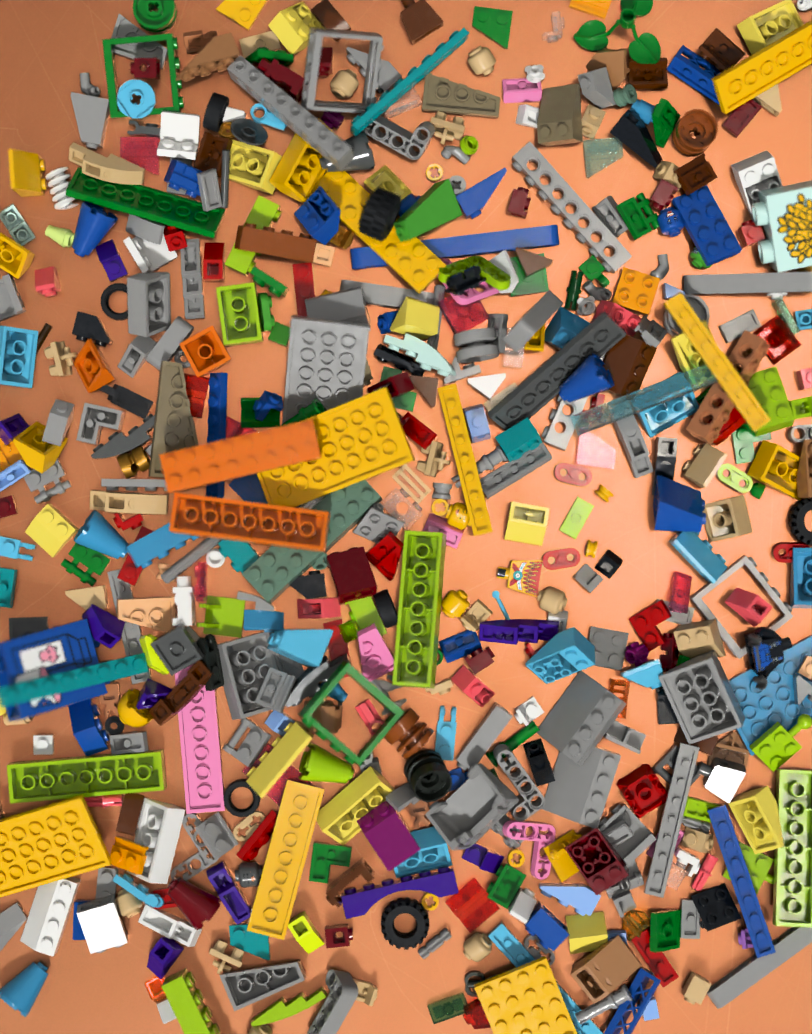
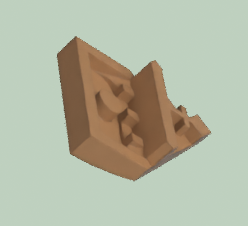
M604 48L598 51L585 66L590 71L606 67L613 92L621 85L627 77L626 74L630 71L626 63V48H620L619 50Z
M736 731L716 743L712 755L708 757L707 765L710 766L714 758H720L743 764L746 770L749 751L739 739Z

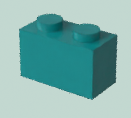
M528 417L495 437L509 462L521 458L525 452L536 449L542 443L540 435Z
M222 540L218 543L220 546L218 550L225 558L228 556L232 560L231 566L237 573L239 571L244 573L260 558L249 543Z

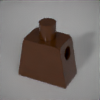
M401 0L406 9L400 12V17L412 45L443 26V20L425 0L417 2L414 0Z

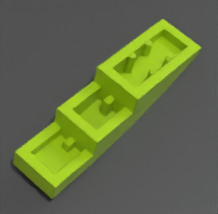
M323 987L309 997H306L301 992L288 1003L281 997L252 1018L250 1024L258 1026L291 1017L324 999L327 996V992Z

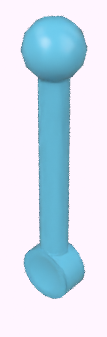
M493 591L492 596L496 598L506 620H510L499 597L500 593Z

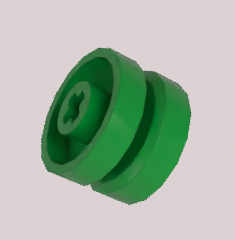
M134 0L133 2L134 16L141 28L148 33L156 35L166 33L172 29L177 21L178 12L174 0Z

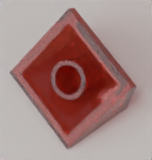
M778 315L772 317L753 332V334L764 338L770 345L766 356L773 365L801 346V343Z

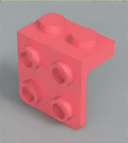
M601 300L593 320L605 311L627 335L634 337L636 333L634 329L641 321V318L616 303Z

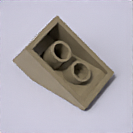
M580 84L543 89L537 121L538 144L555 146L583 142Z

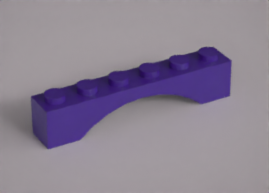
M443 866L438 868V871L432 873L430 870L420 872L419 876L404 875L400 877L401 880L397 881L387 879L382 881V884L375 886L374 883L363 885V888L358 890L355 887L345 889V893H341V899L346 919L365 915L377 901L398 891L421 890L438 897L457 894L459 891L454 869L449 868V866Z

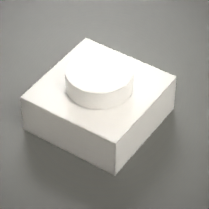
M33 735L34 755H53L54 735Z

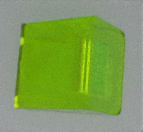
M354 619L338 625L344 642H350L358 638L357 632L360 630Z

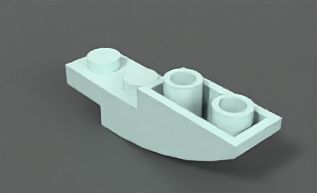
M407 333L404 340L385 335L383 342L389 345L388 349L399 352V349L406 351V355L416 358L415 361L421 364L420 368L431 371V368L438 370L437 373L448 377L449 374L452 376L456 375L451 364L438 351L419 338Z

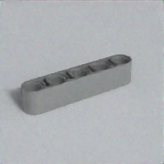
M352 280L341 281L340 291L361 287L366 304L400 309L406 296L433 304L434 293L422 291L419 294L412 289Z

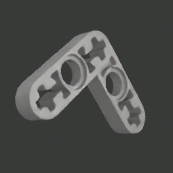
M196 813L186 814L182 824L199 852L173 868L171 872L172 880L180 878L175 877L177 874L176 870L183 871L186 868L185 864H187L188 870L192 873L189 874L187 871L183 874V879L187 881L218 860H215L212 856H207L209 853L207 847L204 850L202 849L206 845L197 841V831L193 834L191 831L194 830L192 824H187L188 817L196 819L194 822L195 826L202 823V820ZM193 859L200 860L201 867L199 869L191 867L190 863Z

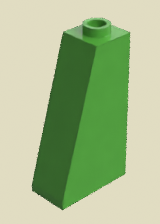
M449 179L435 183L393 223L400 242L417 237L463 215Z

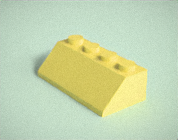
M297 720L294 724L290 722L283 730L286 734L282 738L278 736L271 746L274 748L271 752H265L259 759L261 764L257 768L253 766L247 773L249 778L246 782L261 798L267 794L314 737V734L308 732L307 728Z
M370 766L319 810L316 821L324 833L344 846L361 831L357 820L386 801L385 796L395 789L377 770Z

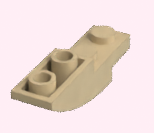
M74 142L69 147V161L82 166L83 174L117 184L142 185L144 182L145 169L111 153L106 158Z
M91 490L90 510L134 514H167L168 495Z

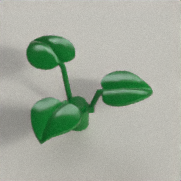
M621 0L622 12L620 19L616 20V23L608 32H606V27L602 22L591 20L584 23L574 34L575 41L584 49L600 51L608 45L607 36L618 25H621L625 29H632L635 41L629 45V55L635 62L640 64H656L661 57V48L657 38L647 32L638 38L636 26L634 25L636 16H645L651 11L653 0Z

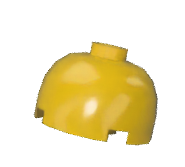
M129 689L118 701L117 711L122 723L131 727L145 726L154 719L148 712L151 708L137 709L136 704L140 691L137 689L130 691L131 689Z

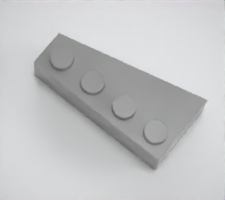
M300 960L226 972L219 975L234 1011L307 979Z

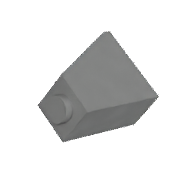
M71 92L70 96L81 141L89 149L97 150V147L103 148L110 114L109 99Z

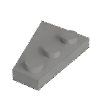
M119 14L111 39L149 36ZM157 41L113 45L115 54L133 60L134 58L160 59V68H164L168 49Z

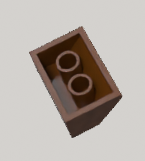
M629 335L624 336L606 352L603 359L605 363L603 367L606 371H610L614 380V385L607 389V391L621 398L634 401L657 348Z

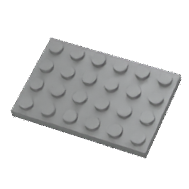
M300 316L291 317L282 424L298 414L300 408L310 405L314 399H318L323 404L325 411L362 397L369 324Z

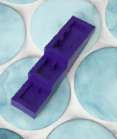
M514 619L480 622L479 640L517 645L518 641L538 643V640L550 641L559 633V621Z

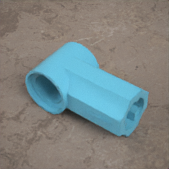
M257 103L252 106L250 113L254 122L285 131L287 125L262 104ZM259 109L265 111L264 116L261 118L254 116L255 112Z

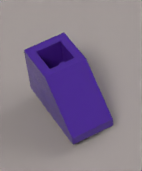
M94 604L82 614V618L87 619L94 640L112 648L121 639L124 621L117 619V617Z
M161 937L149 953L147 968L159 979H163L184 948L174 939Z

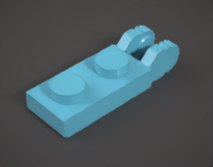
M0 536V556L32 561L33 557L31 555L19 554L20 547L30 550L35 549L34 544Z
M440 706L435 752L439 753L442 760L453 761L457 707H452L451 721H443L445 706Z
M129 874L115 875L113 881L152 908L163 906L164 900L160 895L149 893L148 887L133 882L134 878Z

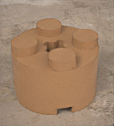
M323 700L311 716L330 733H338V729L342 726L343 704L338 702V706L333 705V701ZM303 723V726L307 728V731H308V732H316V731H317L313 726H311L310 728H308V727Z

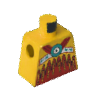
M511 560L509 568L498 567L497 578L507 579V588L537 597L543 561Z

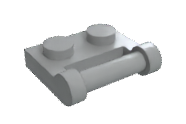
M243 718L228 744H225L222 749L251 768L271 738V735L250 719ZM247 727H249L251 730L239 749H234Z

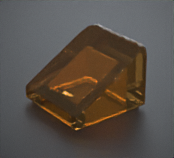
M157 976L144 983L151 1000L155 1003L166 998L161 987L165 979H159Z

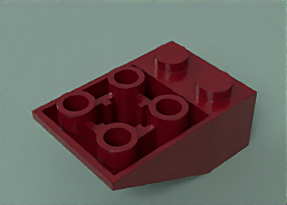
M597 827L564 847L596 895L629 876L628 867Z

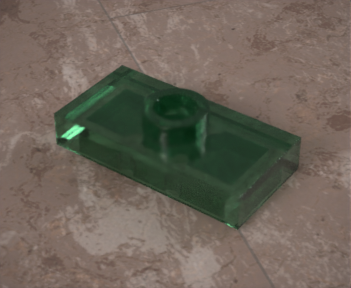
M780 298L772 304L778 313L777 319L781 326L784 325L790 336L799 333L800 329L783 299Z
M463 992L427 1005L434 1024L470 1012Z

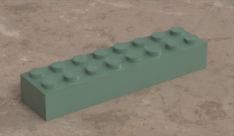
M366 480L327 494L311 509L326 511L331 514L326 552L350 531L374 504L380 503L383 500ZM271 546L242 575L271 604L324 553Z

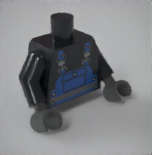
M759 627L754 633L745 634L744 636L749 667L758 674V676L753 678V681L757 683L756 688L765 689L767 687V677L778 664L784 661L783 650L792 648V642L789 637L781 639L772 629Z

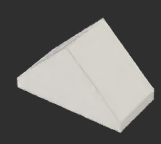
M506 373L468 378L467 382L490 399L506 378Z

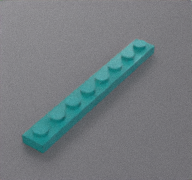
M465 28L459 32L456 30L449 37L450 40L446 43L442 42L435 49L436 52L433 55L428 54L418 68L416 66L413 67L404 80L402 78L399 79L390 92L388 90L380 96V101L376 104H370L366 108L365 114L356 116L351 122L352 134L355 137L451 55L467 41L469 32Z
M145 653L0 687L1 708L149 672Z

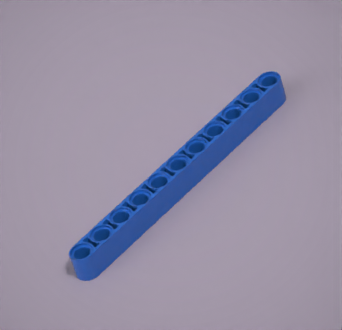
M558 225L420 240L439 259L500 253L503 250L507 252L515 251L516 247L525 250L560 245ZM370 247L350 249L352 269L389 266Z

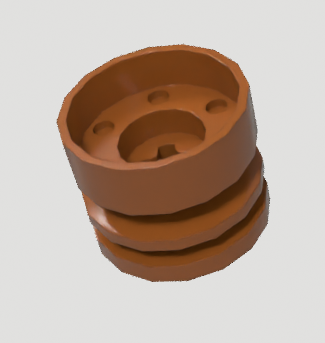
M693 109L686 112L677 122L672 132V141L675 148L687 156H698L704 153L716 139L718 134L717 122L709 112L702 109ZM691 132H694L695 138H692Z
M412 708L408 709L384 736L391 745L398 740L401 742L396 751L400 752L406 748V751L402 754L404 759L416 754L428 742L434 732L431 728L427 729L424 733L422 732L427 726L425 722L418 727L415 725L420 717Z

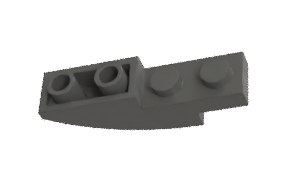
M150 414L143 420V425L139 428L135 426L128 431L129 436H126L124 432L118 433L116 431L108 438L109 442L105 445L101 443L93 449L95 453L91 455L92 458L106 459L117 457L153 439L148 432L154 428L155 415Z
M345 653L331 662L327 656H324L319 667L307 668L295 681L285 704L286 707H295L308 696L309 698L313 697L321 688L320 682H326L343 661L351 665L348 654Z

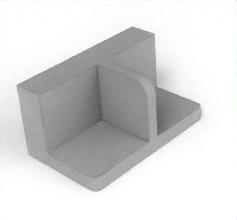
M615 720L604 737L640 754V748L646 735Z

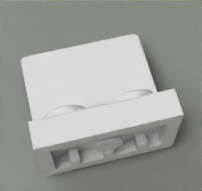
M162 111L157 156L195 160L199 146L200 115Z
M164 233L161 244H155L137 236L133 239L129 236L123 240L142 273H152L178 257L175 251H169Z

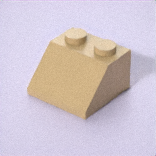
M703 443L702 446L699 444L694 450L693 454L695 457L693 460H688L682 468L684 471L682 476L700 488L707 487L728 456L713 446Z
M744 495L705 504L703 513H706L705 527L709 542L738 537L753 532Z
M716 619L679 625L673 632L678 650L685 657L692 659L715 650L718 657L725 656Z

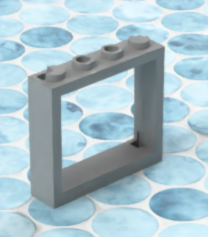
M310 28L301 106L306 110L365 114V110L370 104H376L375 92L379 87V79L377 77L378 70L381 69L382 65L380 54L384 49L382 45L383 37L373 32ZM323 36L370 40L362 103L315 100Z
M744 555L729 566L714 584L707 583L690 597V600L706 620L716 619L721 639L737 659L747 654L746 645L740 649L701 598L743 565L748 568L784 614V616L769 626L768 629L776 631L794 617L791 614L793 610L787 602L783 603L780 600L781 594L775 587L771 588L767 583L769 581L768 577L763 572L759 573L755 568L757 563L751 556L748 558Z

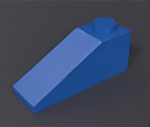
M506 168L501 169L456 196L459 207L466 219L469 217L474 219L482 214L481 210L484 209L506 175Z

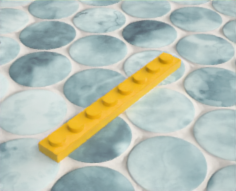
M681 292L663 305L752 431H757L771 421Z
M457 384L439 387L437 389L474 537L491 533L493 529Z

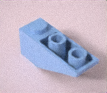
M540 883L538 885L543 895L549 898L551 896L558 898L560 904L566 907L571 905L575 908L574 911L582 916H585V914L591 916L601 898V894L596 895L589 886L583 883Z

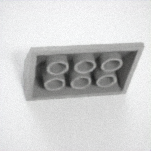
M261 632L217 644L224 678L223 687L232 720L243 719L271 710L257 705L255 700L270 667L284 672L279 654L267 649L269 645L267 643L268 638L273 632Z
M715 650L696 656L658 676L689 745L743 727L745 716Z
M581 670L539 726L540 731L537 733L573 762L582 766L627 704Z
M596 746L583 765L580 766L559 751L553 769L555 781L550 782L544 797L545 805L542 809L579 824L598 828L621 755Z

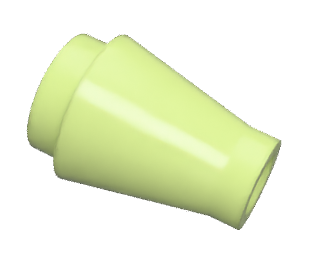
M48 225L45 231L46 236L62 247L69 248L72 246L75 233H72V230Z

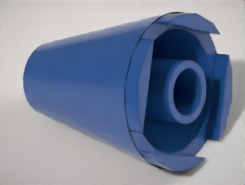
M83 201L72 248L75 249L74 253L81 257L90 255L116 223L117 216L110 211L107 214L102 207Z
M594 353L560 385L559 395L564 401L572 402L610 389L614 385L613 377L610 371H606L603 367L605 363Z

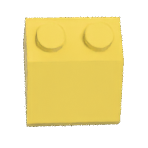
M47 504L32 520L25 533L54 558L79 529L52 504Z

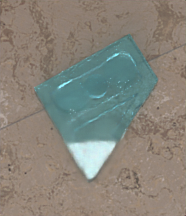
M616 137L583 140L586 178L592 177L623 157L622 142Z

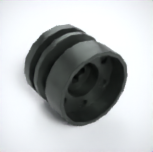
M423 750L413 754L406 761L404 774L417 799L423 802H433L441 799L450 791L452 778L439 753L433 750Z

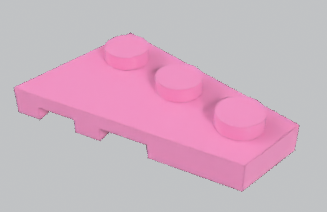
M375 624L358 631L357 637L362 675L371 682L393 671L394 657Z

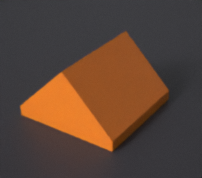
M213 325L179 344L197 378L219 369L231 360Z
M88 339L73 363L87 392L92 393L112 382L115 378L98 346L92 339Z

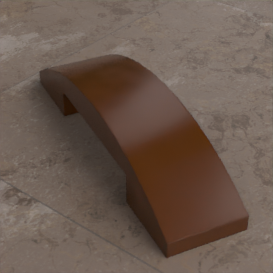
M201 659L186 672L188 675L165 698L160 699L148 711L159 726H162L180 712L200 692L213 673Z

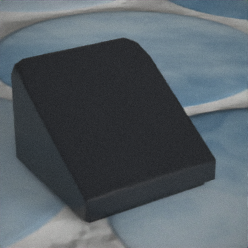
M608 549L594 568L610 579L619 569L623 560Z

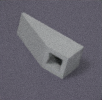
M347 47L348 55L346 57L353 65L356 63L361 68L359 71L366 78L369 54ZM381 59V69L378 70L379 87L376 89L378 93L392 90L394 84L402 78L392 64Z

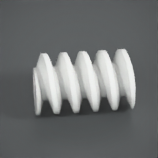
M68 167L54 169L45 176L47 180H51L48 182V186L52 188L50 194L55 195L52 197V201L58 202L54 205V208L57 210H66L79 205L72 202L75 198L66 196V189L70 183L66 179L70 177V174H64V171L68 170Z

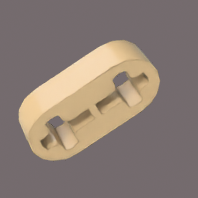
M255 811L237 824L233 831L235 839L245 841L250 838L260 825L258 823H255L253 826L250 825L254 819L252 816H260V822L262 823L265 819L264 813ZM248 826L249 829L245 832L246 836H239L238 828L244 829Z

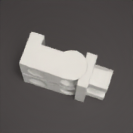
M191 576L177 577V587H173V593H176L174 600L177 604L178 618H172L173 626L181 624L184 626L196 625L195 597L193 594L196 592V587H191Z

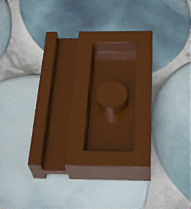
M704 153L673 171L674 174H677V180L686 195L693 193L718 178L709 161H706L704 158Z

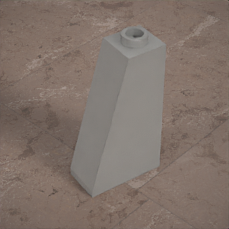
M495 702L456 757L457 765L467 771L473 764H478L511 720L512 714Z

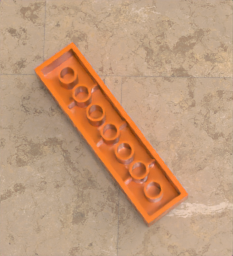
M312 419L159 455L167 491L170 494L322 458Z
M175 492L169 531L174 534L326 553L331 514L326 511Z

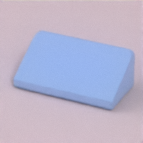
M20 459L0 472V492L31 472L25 461Z

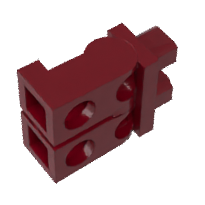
M262 58L257 69L299 103L302 99L304 78L279 64V61L276 59L271 63Z

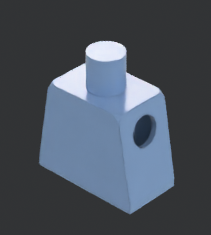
M482 403L463 408L472 443L491 439Z

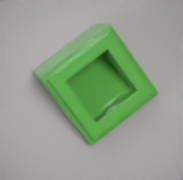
M275 322V326L268 339L287 347L290 338V327Z

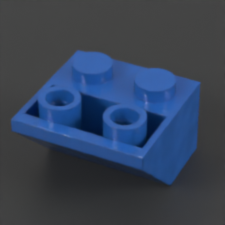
M319 186L294 215L313 238L326 245L338 232L341 210L326 191Z

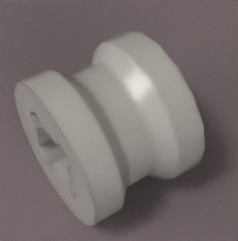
M456 175L449 179L455 196L465 191L466 181L464 178Z
M434 482L435 492L432 494V498L451 500L449 493L450 489H452V484Z

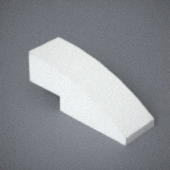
M147 904L138 921L169 939H174L187 947L196 945L202 928L195 930L188 921L161 909H153Z

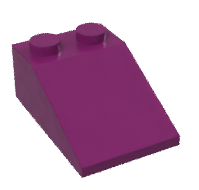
M384 801L357 820L362 832L388 871H391L421 850L399 812L387 801Z

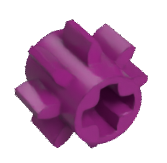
M324 111L321 120L332 130L333 127L338 129L345 117L341 115L342 112Z
M638 641L626 647L625 658L630 664L635 663V666L638 667L648 661L649 651L644 644L639 645Z

